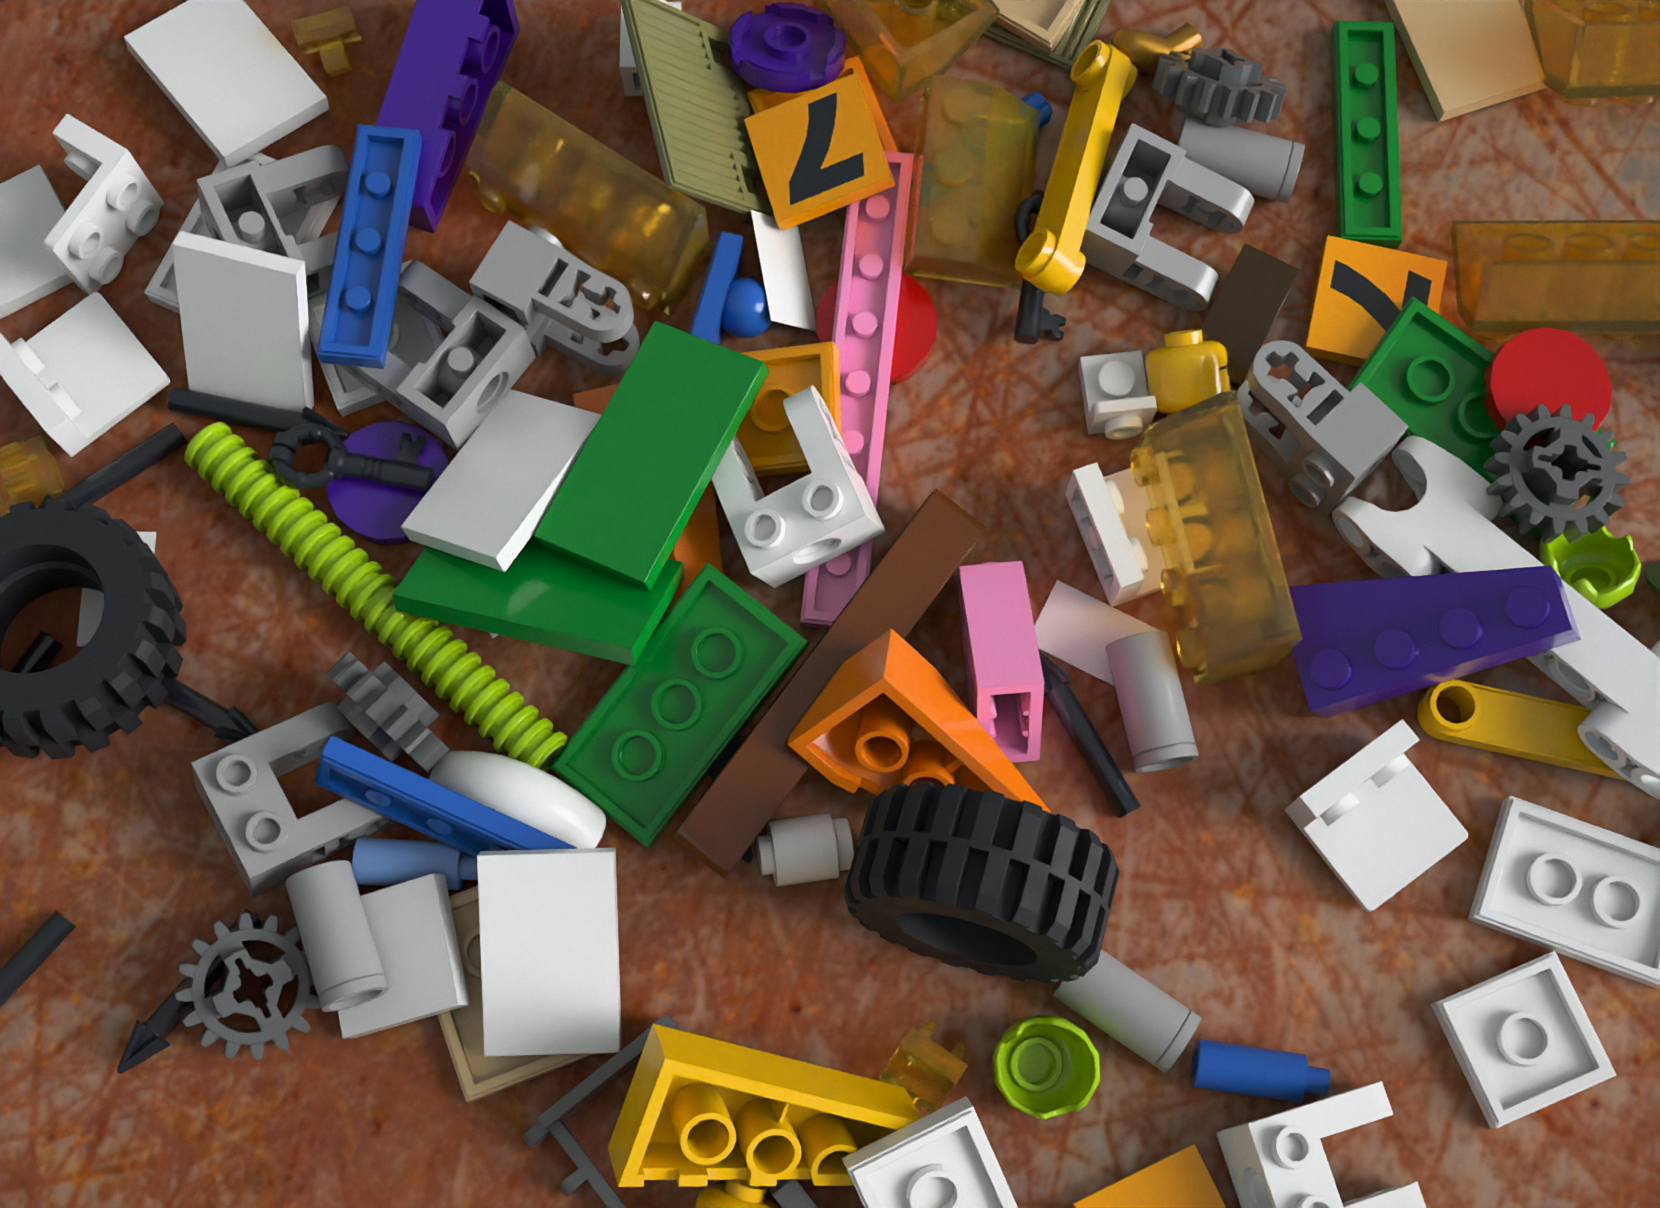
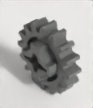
M1212 46L1211 49L1193 47L1192 52L1187 51V55L1176 51H1170L1169 55L1161 53L1152 83V88L1160 90L1159 95L1176 98V109L1179 112L1191 114L1204 120L1206 124L1226 127L1227 124L1233 123L1245 125L1246 122L1252 123L1253 119L1264 123H1269L1270 119L1277 120L1286 95L1285 90L1287 86L1278 83V78L1262 75L1263 64L1261 62L1245 58L1234 53L1233 50Z
M1540 404L1526 416L1522 413L1516 415L1504 426L1505 430L1501 431L1489 444L1496 453L1484 463L1483 469L1498 475V479L1486 488L1487 494L1504 496L1507 503L1501 507L1498 514L1502 518L1513 513L1519 515L1521 520L1518 532L1522 535L1526 534L1534 526L1541 528L1543 543H1551L1562 532L1569 543H1573L1588 532L1593 534L1610 522L1608 517L1623 507L1625 502L1617 493L1630 484V477L1616 472L1615 467L1627 459L1625 452H1610L1606 444L1615 435L1611 429L1600 434L1591 429L1595 417L1592 413L1589 412L1582 419L1576 421L1572 419L1571 407L1568 404L1561 405L1551 415L1546 406ZM1542 438V443L1539 446H1534L1529 451H1523L1526 442ZM1584 495L1590 496L1584 507L1571 510V504L1576 500H1579Z
M348 651L326 672L348 695L336 708L391 762L405 751L428 772L450 750L427 728L439 714L385 661L371 673Z
M241 911L237 918V928L228 930L219 919H216L212 922L213 932L216 936L215 939L210 943L197 937L191 939L190 943L199 956L196 962H178L177 970L183 975L190 977L191 981L190 985H184L175 989L174 995L178 1001L193 1002L194 1007L181 1017L186 1027L194 1026L201 1022L205 1024L198 1039L201 1045L206 1048L220 1037L224 1039L223 1054L226 1058L233 1059L239 1050L240 1044H247L254 1060L262 1059L264 1042L273 1040L277 1047L285 1051L289 1049L288 1038L285 1034L288 1029L294 1027L304 1033L311 1029L301 1014L305 1007L316 1009L321 1008L319 997L310 993V985H314L311 971L307 966L308 960L304 947L297 948L295 946L300 937L298 927L295 924H292L280 934L276 932L278 922L275 914L267 913L260 927L253 926L249 913ZM242 941H265L279 947L283 951L279 954L274 953L267 958L248 954ZM219 955L224 963L219 984L208 990V993L204 995L207 971L211 963ZM237 958H239L246 969H250L256 976L267 974V978L259 984L262 993L260 998L265 1005L263 1011L245 993L233 996V991L241 986V980L238 976L240 971L235 963ZM293 976H295L293 997L286 1010L281 1014L277 1007V1002L282 986L293 980ZM235 1012L253 1017L259 1028H234L218 1019L220 1017L225 1018Z

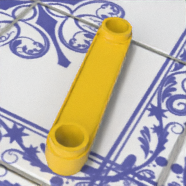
M1094 40L1088 44L1078 55L1072 66L1070 79L1076 83L1045 189L1044 198L1034 231L1024 241L1015 259V268L1022 273L1026 281L1041 291L1050 292L1055 296H1061L1068 292L1083 272L1086 258L1079 251L1120 102L1132 88L1138 72L1137 67L1131 63L1128 56L1112 44H1105L1101 40Z
M1456 679L1432 685L1420 697L1418 702L1417 720L1420 727L1427 735L1435 739L1627 781L1590 751L1580 739L1577 727L1591 713L1588 708ZM1437 697H1446L1458 705L1461 712L1460 723H1451L1439 714Z

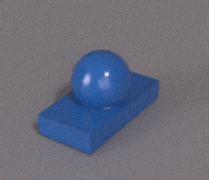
M724 231L721 232V235L718 234L689 334L720 345L724 331L737 338H754L765 332L770 326L772 320H770L764 284L753 278H740L745 263L743 236Z

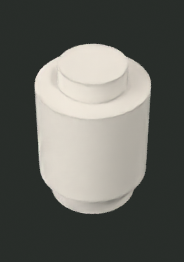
M830 813L768 821L767 835L756 837L761 875L773 874L776 887L839 878V871L850 870L854 856L851 830L847 817L832 819Z

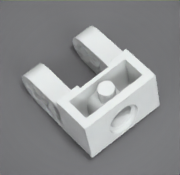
M813 385L783 400L784 409L812 473L765 497L744 448L737 437L734 436L711 478L750 573L773 588L886 532L865 483L853 465L836 424L824 400Z
M1382 1081L1217 1131L1216 1134L1241 1208H1426L1417 1181L1392 1186L1343 1203L1339 1196L1320 1138L1393 1115Z

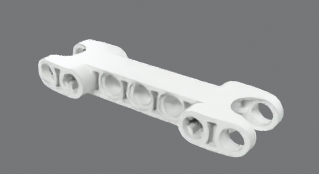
M1407 436L1392 451L1394 464L1403 475L1407 484L1415 492L1418 504L1408 510L1394 512L1383 510L1372 503L1347 496L1332 511V519L1340 535L1361 559L1383 579L1545 566L1491 523L1503 506L1500 495L1487 494L1486 488L1491 484L1461 459L1418 436ZM1561 579L1581 640L1525 658L1591 711L1577 727L1578 735L1586 747L1621 777L1660 800V640L1649 650Z

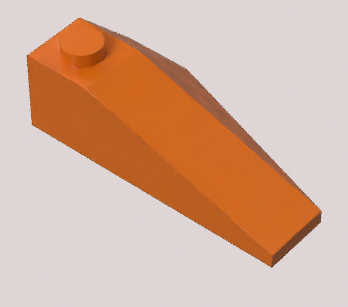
M892 628L843 662L789 735L787 745L834 785L853 794L858 787L878 796L885 789L889 790L893 785L902 783L908 786H913L916 782H932L936 786H947L950 783L965 785L968 789L984 792L986 789L1005 794L1004 797L1019 802L1025 800L1040 805L1042 810L1051 813L938 670Z

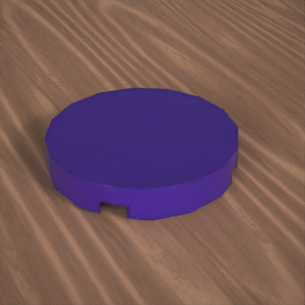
M772 3L765 5V13L752 17V10L740 15L730 27L728 38V60L738 76L759 88L771 92L785 93L815 90L834 81L844 69L847 35L843 28L838 30L834 27V18L820 9L800 3Z
M401 421L373 423L352 433L343 442L350 452L365 454L368 457H380L383 460H394L397 453L401 451L399 443L403 432L409 433L411 441L416 442L418 435L426 437L427 443L424 453L419 455L418 459L420 466L433 469L430 488L450 464L439 442L422 428ZM347 476L340 480L334 479L327 484V497L337 518L352 533L354 532L357 536L365 538L366 541L381 546L411 542L401 528V525L427 492L382 484L380 481L377 483L373 482V480L367 481L365 478L357 479Z

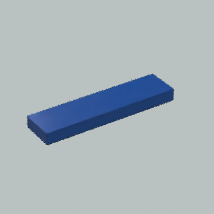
M357 124L316 353L321 363L384 369L423 141L419 130Z
M332 735L321 753L314 781L316 785L476 858L480 851L577 849V847Z

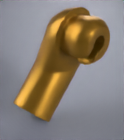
M1185 23L1165 38L1141 29L1125 27L1118 30L1111 40V44L1128 56L1139 72L1150 76L1155 75L1161 53L1169 55L1170 51H1176L1187 55V51L1192 52L1193 47L1201 49L1203 45L1200 34L1189 23Z

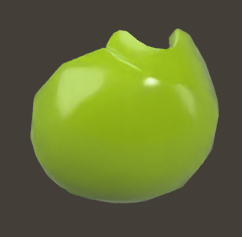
M1603 526L1593 534L1588 532L1573 543H1569L1566 540L1563 532L1551 543H1543L1542 537L1540 539L1538 561L1545 566L1551 565L1563 581L1599 610L1607 609L1633 593L1640 576L1641 563L1635 549H1633L1630 535L1626 534L1618 538L1608 532L1606 526Z
M1033 1015L1017 1021L1004 1030L992 1054L994 1083L1011 1107L1031 1117L1035 1116L1038 1119L1047 1120L1068 1112L1082 1110L1088 1104L1100 1082L1099 1054L1086 1033L1065 1018L1053 1015Z

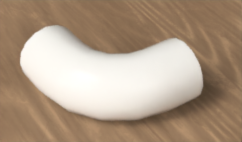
M450 751L433 766L430 774V781L577 847V849L595 848L602 838L606 826V816L601 808L558 778L524 762L503 755L481 751Z

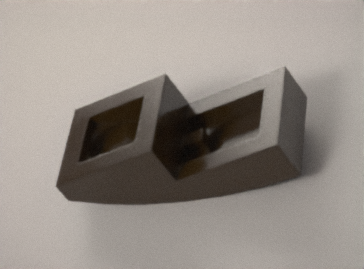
M1246 243L1243 245L1201 327L1203 341H1216L1225 347L1230 386L1239 389L1251 363L1266 339L1300 272V269Z

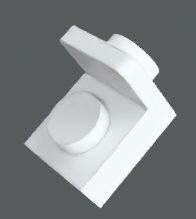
M1142 350L1080 357L1078 370L1088 435L1106 433V437L1110 439H1125L1139 435L1143 432V429L1150 428L1157 411L1155 396H1149Z

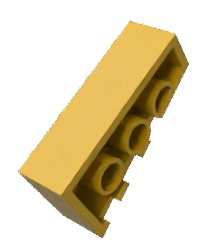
M652 1024L608 1145V1151L618 1187H644V1180H677L678 1187L707 1186L708 1180H747L749 1186H776L777 1180L811 1179L814 1186H854L841 1158L921 1119L922 1116L905 1087Z

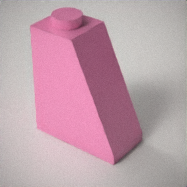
M1023 561L985 562L977 565L959 566L958 610L969 710L1011 763L1040 760L1044 677Z

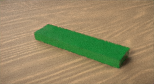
M1335 20L1330 30L1336 234L1338 238L1397 249L1402 242L1394 22Z

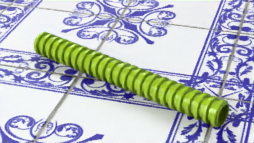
M217 422L208 425L192 438L185 451V463L192 469H198L199 476L204 481L211 482L212 488L217 493L225 494V499L231 506H239V512L244 518L253 519V526L258 531H267V539L272 544H281V552L286 557H294V563L299 569H309L308 576L313 582H323L322 589L327 595L334 596L337 594L336 602L341 608L347 609L351 607L350 615L355 621L361 622L365 620L364 628L369 634L379 633L378 640L382 646H393L392 653L396 659H407V669L416 674L421 672L422 683L430 687L435 685V694L442 700L449 698L450 708L455 713L465 712L464 721L469 726L478 724L480 726L478 733L483 739L493 738V748L498 753L507 751L509 753L507 757L529 764L544 772L550 769L549 765L568 741L567 735L560 731L554 733L552 731L553 723L548 718L539 720L537 718L539 715L538 709L534 705L525 707L523 705L524 696L516 691L510 693L509 682L503 678L496 680L494 678L496 675L495 670L490 665L481 666V657L476 652L467 654V644L462 639L452 640L453 632L448 626L438 627V620L396 611L392 596L396 590V579L390 574L382 575L383 569L378 562H368L369 556L365 550L361 548L354 549L355 543L353 539L346 535L340 536L341 530L335 523H327V517L322 511H313V503L308 498H299V490L292 485H286V482L278 477L276 472H272V466L266 460H259L258 453L253 448L245 447L244 440L240 436L232 434L231 428L226 423Z

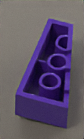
M513 0L416 1L375 125L419 130L423 141L408 224L410 226L435 233L520 31Z
M1551 565L1273 587L1309 710L1325 718L1581 640L1561 578Z

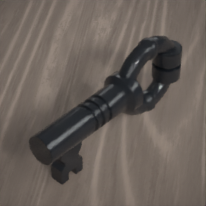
M1041 189L1035 190L1031 196L1025 198L1013 216L1015 235L1020 247L1030 235L1031 213L1039 214L1045 193ZM1023 278L1013 339L1021 344H1036L1039 332L1043 331L1048 339L1055 342L1063 340L1064 332L1060 331L1059 327L1065 326L1066 318L1058 314L1051 315L1047 309L1043 308L1045 292Z
M319 423L294 426L285 432H277L274 435L266 459L267 463L274 468L278 477L287 484L301 490L322 487L334 479L340 480L347 476L357 479L365 478L367 481L373 480V482L377 483L380 481L382 484L428 492L433 477L432 468L419 465L418 456L424 453L427 443L426 437L418 435L416 442L411 441V435L404 432L399 443L401 451L397 453L394 460H383L380 457H368L365 454L348 451L347 446L343 444L336 433ZM300 440L322 441L327 445L329 450L324 457L323 469L307 474L305 471L297 472L291 468Z

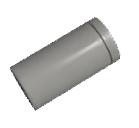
M1186 114L1177 146L1187 150L1184 157L1241 185L1252 195L1271 200L1276 199V201L1283 203L1289 202L1305 149V144L1292 142L1291 140L1229 124L1226 127L1206 124L1204 120L1191 114Z
M1144 632L1127 636L1106 646V653L1135 772H1157L1179 767L1197 760L1199 754L1168 632Z
M345 860L326 862L306 868L290 876L285 881V885L322 1011L334 1012L352 1008L385 994L389 988L351 863Z
M1102 949L1098 963L1088 973L1074 981L1066 982L1061 980L1052 995L1163 1073H1166L1180 1056L1202 1018Z

